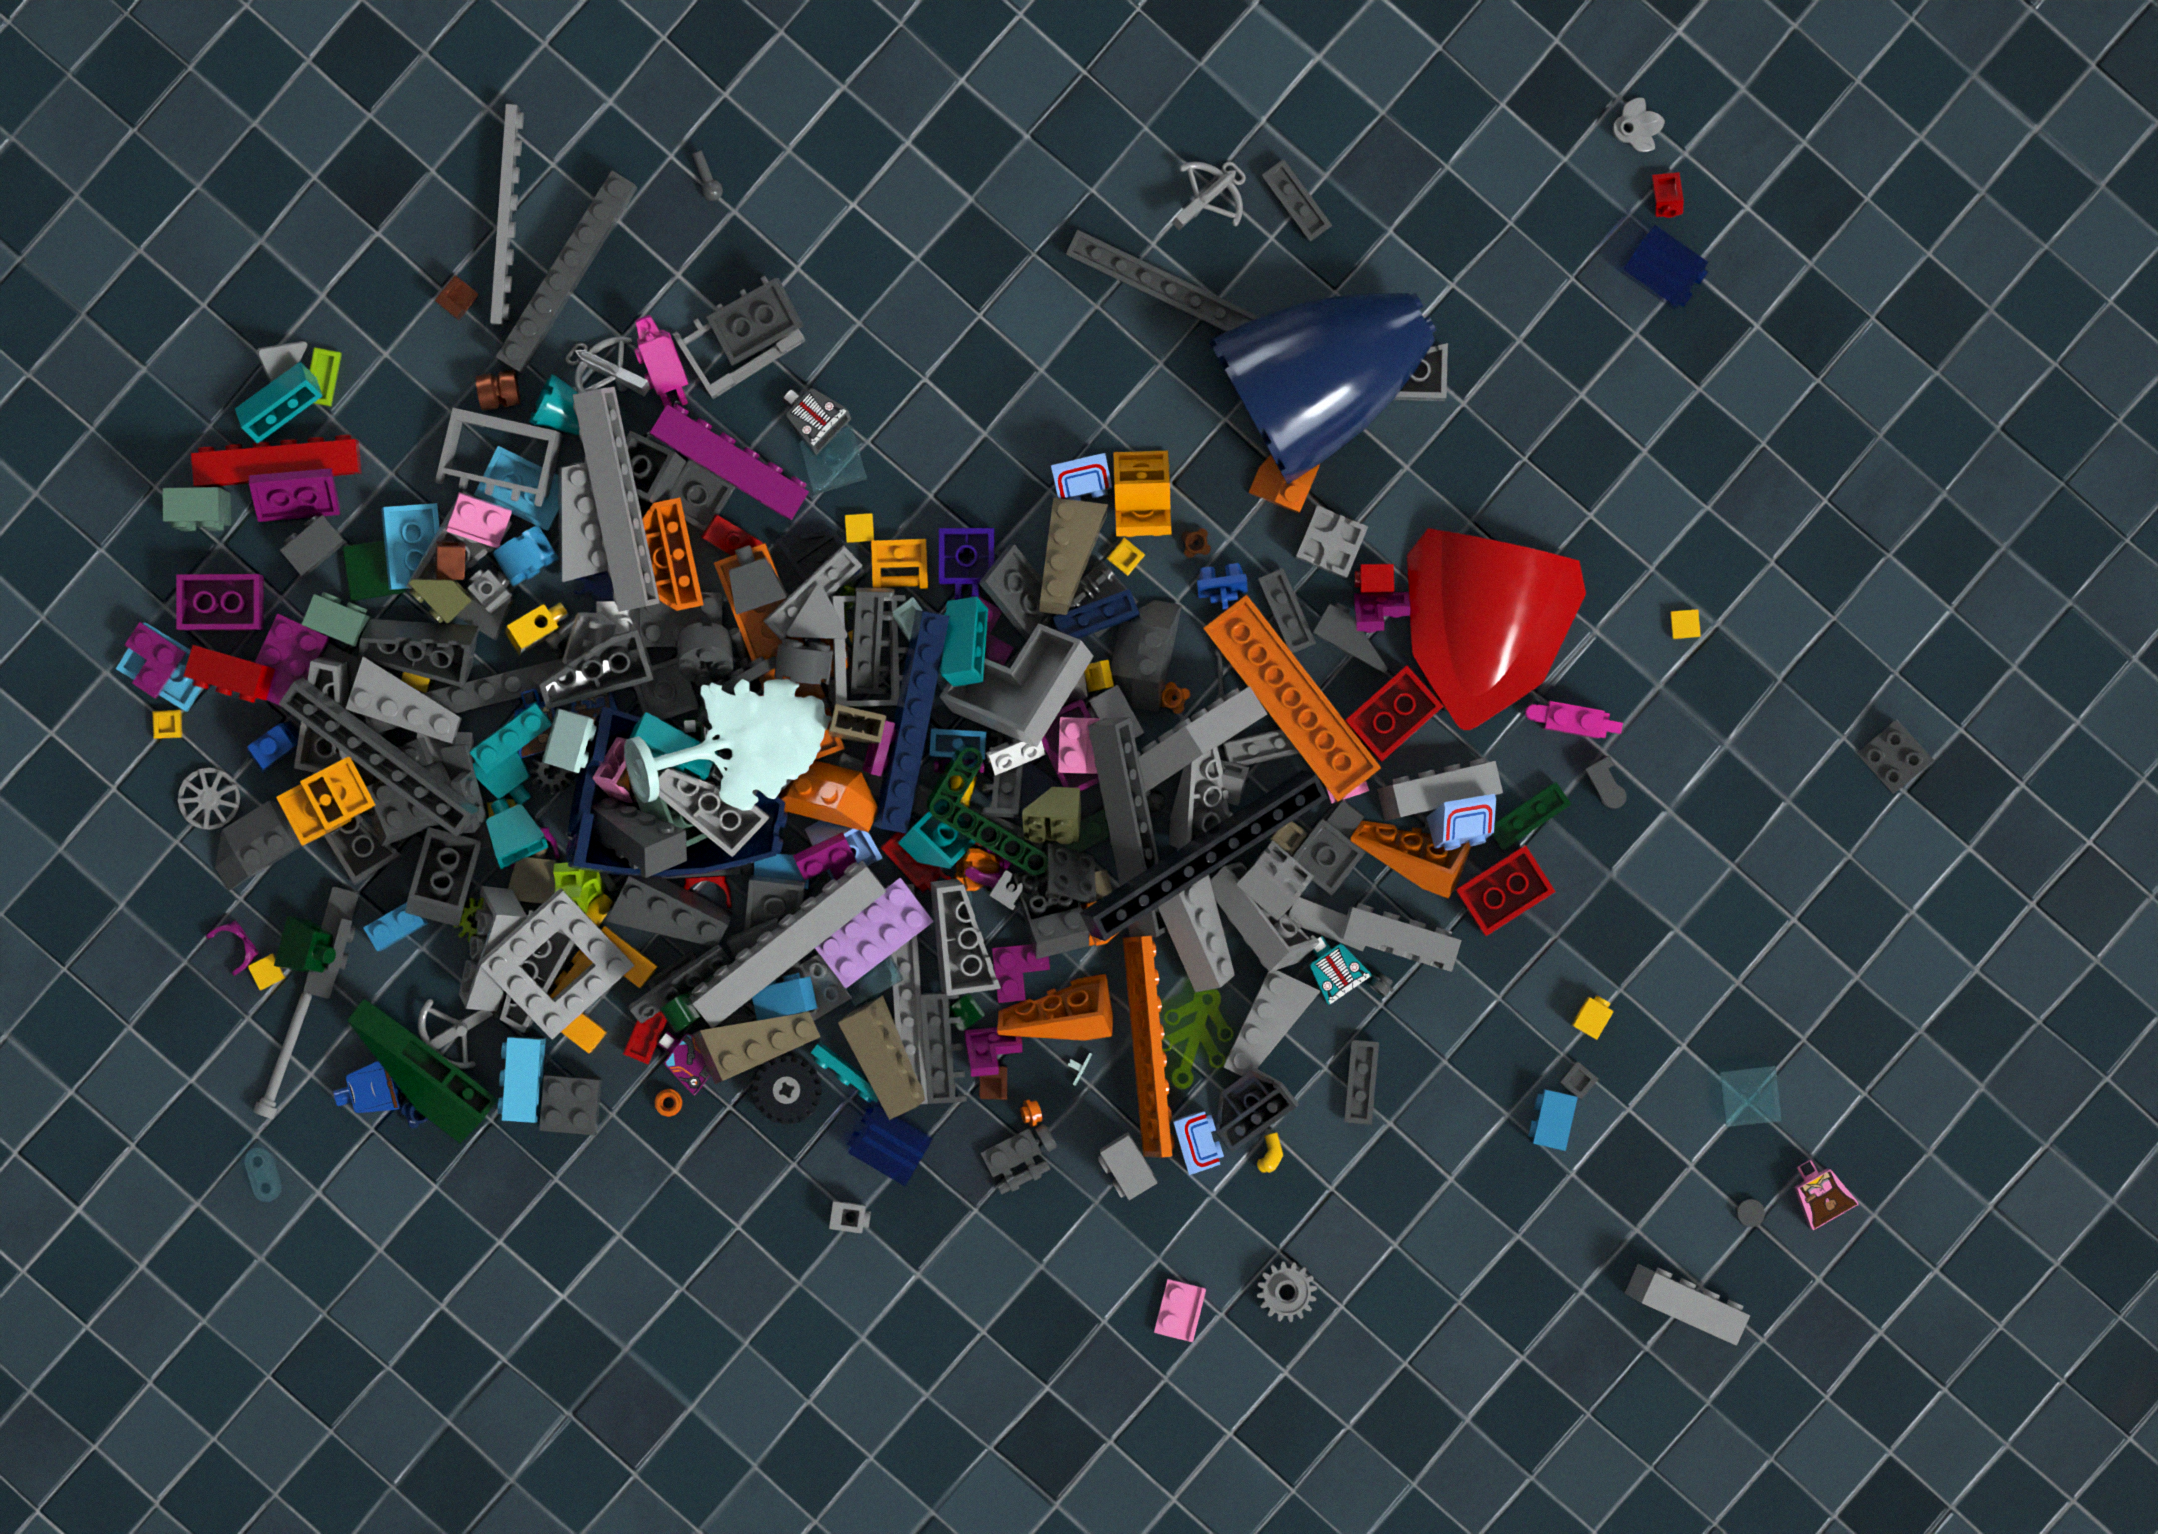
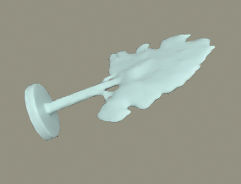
M787 678L783 680H767L764 683V696H758L755 692L749 691V682L744 679L735 685V695L722 691V685L711 682L710 686L702 685L701 696L704 698L708 720L712 725V729L706 734L705 741L697 746L653 758L649 747L641 737L627 739L624 745L626 768L634 791L643 803L656 800L659 795L657 770L697 759L711 760L717 765L723 775L719 792L721 800L742 811L751 810L754 804L758 802V797L752 793L753 790L757 789L766 797L775 799L780 793L781 788L786 785L787 779L795 780L800 774L806 773L809 770V766L813 764L817 753L821 749L820 743L824 738L828 723L832 720L831 716L825 714L823 701L815 696L796 697L795 691L799 687V683L792 682ZM715 735L720 736L717 740L712 739ZM729 748L732 750V758L730 760L723 759L717 756L714 751Z

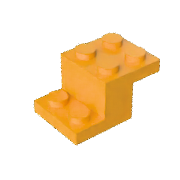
M1168 451L1113 452L1116 536L1171 535Z
M349 756L300 781V785L276 797L302 846L351 821V818L376 806Z

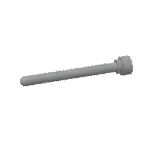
M304 991L299 998L264 1098L261 1097L260 1102H256L253 1110L254 1113L270 1119H274L277 1108L275 1106L277 1103L274 1101L312 998L311 994Z

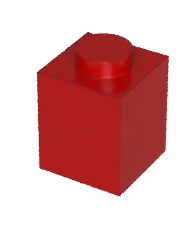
M1361 564L1359 571H1354L1355 587H1360V593L1394 592V564Z

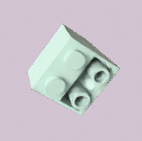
M557 708L542 761L579 773L580 767L585 768L588 761L589 752L585 751L588 741L592 742L595 736L597 726L593 724L594 719Z

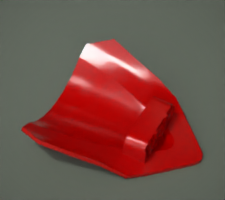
M1430 528L1425 531L1407 554L1412 653L1432 688L1459 728L1463 730L1474 729L1544 682L1586 595L1579 560L1515 544Z

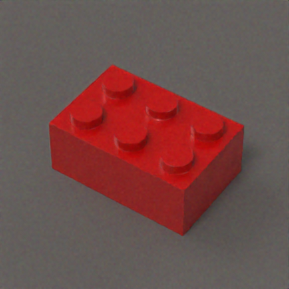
M1405 666L1352 713L1345 722L1373 755L1382 762L1444 706L1408 666Z
M1523 845L1454 889L1483 936L1489 935L1556 892L1526 845Z

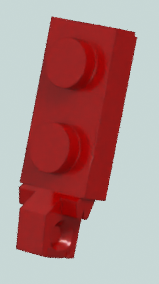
M896 832L880 849L916 888H919L922 892L928 888L931 892L930 882H935L940 877L938 869L933 865L917 862L898 844L906 834Z

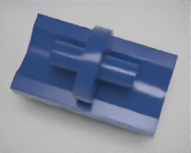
M1239 563L1225 566L1226 577L1216 578L1214 567L1200 568L1199 580H1197L1198 597H1210L1211 603L1222 602V609H1228V601L1238 600L1237 593L1248 592L1246 574H1243Z

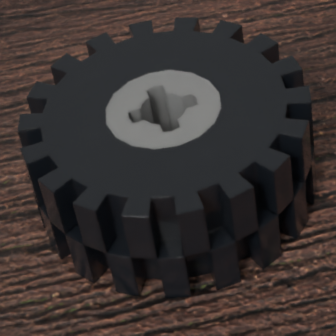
M782 1055L766 1062L756 1073L752 1091L755 1105L764 1117L769 1118L774 1123L777 1122L783 1125L799 1123L808 1118L820 1103L822 1095L821 1078L815 1067L805 1059L794 1055Z

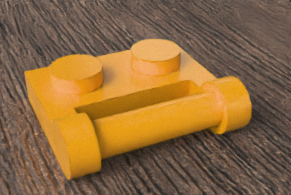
M926 539L871 541L873 588L920 586V589H928ZM919 567V575L881 577V568Z

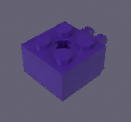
M939 528V585H955V600L963 599L962 585H972L971 597L977 596L979 598V582L995 563L994 528ZM964 550H971L970 554L974 553L975 558L971 559L969 564H964V560H959V555H963Z

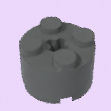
M702 623L691 624L685 627L678 635V671L684 678L695 682L699 687H702V685L710 686L711 682L719 681L733 672L731 637L729 631L719 624L711 623L712 627L703 626Z
M782 638V644H778L774 678L783 680V677H790L792 682L821 684L823 682L829 684L833 650H830V645H826L823 642L809 641V646L796 639Z

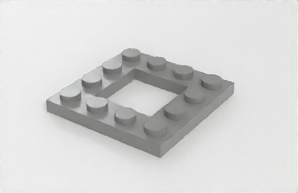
M562 888L556 891L478 962L551 1039H554L634 967L631 960ZM561 929L593 963L552 999L520 964Z

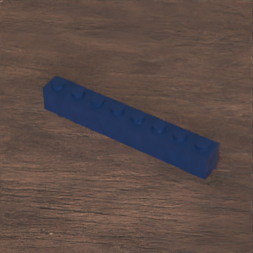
M920 610L915 611L894 719L896 735L893 743L889 745V760L884 770L878 801L879 811L874 821V826L880 829L907 833L949 622V616Z

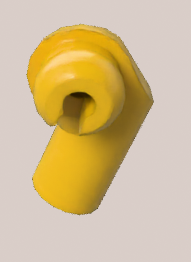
M1277 1132L1264 1136L1268 1151L1264 1158L1259 1159L1257 1162L1259 1171L1263 1173H1271L1276 1170L1283 1157Z

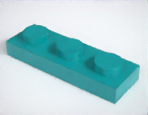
M534 702L472 748L469 753L485 774H487L552 726V722L540 706Z
M822 1042L815 1046L811 1054L815 1056L813 1060L824 1069H827L829 1066L837 1073L835 1077L847 1086L850 1083L859 1089L858 1095L866 1101L871 1102L873 1100L876 1103L878 1102L877 1095L863 1073Z

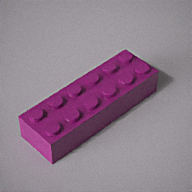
M674 403L673 407L668 404L666 405L650 431V435L731 483L791 521L809 493V491L804 489L807 485L795 476H792L789 480L781 475L783 469L770 461L767 465L757 460L760 455L753 450L745 447L742 451L734 446L736 440L722 432L718 436L711 432L712 425L700 418L696 422L687 417L689 411Z

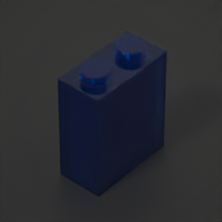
M1654 225L1621 273L1675 310L1678 305L1684 307L1693 295L1689 291L1695 282L1700 285L1709 272L1705 269L1709 262Z
M876 1105L874 1109L869 1107L861 1119V1122L865 1123L861 1132L854 1131L847 1143L851 1147L848 1153L901 1185L906 1186L931 1144L933 1137L898 1116L889 1120L886 1112L879 1105Z

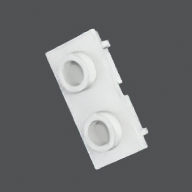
M1013 739V744L1011 745L1006 742L994 748H989L990 751L985 754L989 763L991 762L994 775L996 776L1046 755L1042 741H1040L1037 747H1034L1018 739Z

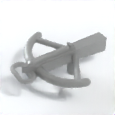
M1230 161L1223 164L1222 171L1204 162L1182 164L1179 169L1182 172L1187 170L1195 200L1175 217L1172 224L1180 230L1205 208L1233 218L1232 225L1237 226L1242 217L1243 203L1235 184H1243L1246 179L1245 174ZM1232 166L1235 170L1227 171L1226 167ZM1192 169L1207 171L1218 178V180L1200 195ZM1236 172L1242 177L1240 181L1235 179ZM1227 188L1234 198L1236 211L1233 213L1209 203Z
M608 338L594 345L589 351L584 343H577L573 346L566 356V362L572 366L578 364L575 372V386L578 393L596 390L615 380L617 389L621 392L630 388L642 396L647 394L650 390L648 380L622 368L624 344H631V338ZM619 344L617 365L596 356L605 347ZM578 347L584 348V350H576V349H577ZM575 352L578 358L576 361L572 362L570 361V357ZM586 367L607 377L586 389L583 387L582 377Z
M428 999L423 1005L418 1018V1031L421 1040L440 1054L438 1049L460 1036L463 1063L447 1060L460 1070L474 1068L476 1063L474 1061L468 1062L467 1031L491 1017L493 1011L475 1010L459 1021L432 1008L431 1006L434 1002L432 999ZM430 1012L454 1025L430 1039L426 1031L427 1013Z

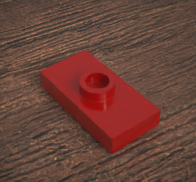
M717 514L713 516L701 538L731 556L735 555V550L748 545L753 548L763 543Z
M661 1011L643 1023L637 1020L623 1052L624 1055L645 1064L650 1063L667 1023Z

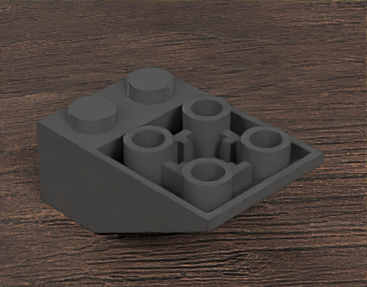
M1023 871L1013 874L1016 889L1020 883L1023 885L1018 898L1036 959L1089 946L1090 932L1080 915V912L1083 911L1080 901L1062 896L1057 903L1049 902V899L1046 897L1048 884L1045 883V871L1039 875Z

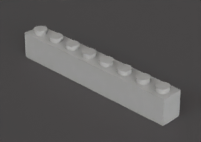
M615 387L574 394L573 408L579 422V437L584 446L585 465L589 470L590 489L595 499L597 508L596 518L601 527L602 546L606 551L607 570L612 580L613 599L617 605L618 612L659 604L658 591Z
M863 860L860 863L855 862L848 866L841 878L837 881L834 879L828 882L822 888L823 892L815 898L810 897L805 900L798 912L794 915L788 914L781 919L778 928L772 932L767 931L757 939L758 943L751 949H743L736 955V960L728 967L726 965L720 967L714 973V978L706 984L705 982L700 983L692 990V995L689 997L691 1003L711 1028L717 1026L886 892L882 883Z

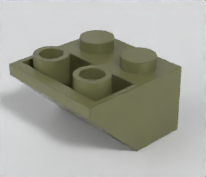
M415 578L409 583L412 587L409 592L420 603L425 600L432 607L429 612L439 623L444 620L448 624L474 600L456 580Z
M1051 787L1023 809L1024 840H1030L1034 843L1057 841L1060 844L1079 842L1081 823L1080 788Z

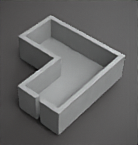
M1038 623L1011 668L985 658L983 682L967 684L968 690L963 685L953 687L948 682L939 697L953 713L1037 747L1094 656L1081 640Z
M1249 686L1241 692L1238 688L1223 696L1226 700L1225 702L1222 698L1207 706L1208 711L1206 708H1203L1192 715L1191 719L1193 722H1191L1190 718H1187L1174 727L1177 731L1176 733L1171 729L1158 737L1159 744L1154 740L1141 749L1142 755L1138 751L1145 792L1267 715L1251 687Z

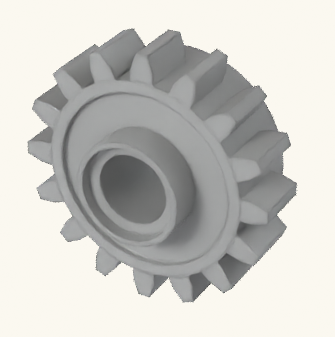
M1281 1261V1268L1278 1269L1271 1265L1272 1272L1270 1274L1262 1273L1266 1279L1265 1282H1258L1257 1284L1260 1288H1263V1292L1257 1293V1297L1265 1299L1260 1304L1261 1308L1269 1307L1267 1315L1271 1317L1274 1313H1277V1319L1280 1322L1283 1316H1287L1289 1322H1293V1315L1295 1314L1302 1319V1310L1311 1311L1312 1309L1308 1302L1316 1301L1317 1299L1311 1295L1312 1291L1317 1290V1286L1309 1284L1314 1277L1312 1275L1305 1277L1306 1268L1302 1267L1300 1270H1297L1296 1262H1293L1290 1267H1286L1285 1262ZM1285 1284H1290L1295 1289L1294 1295L1289 1299H1284L1279 1295L1281 1286Z

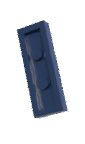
M1127 589L1068 611L1067 615L1060 614L1054 616L1053 622L1057 631L1079 639L1139 617L1140 613L1131 590Z

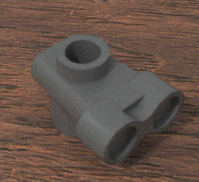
M576 615L562 620L558 630L551 633L545 639L551 652L559 659L565 654Z

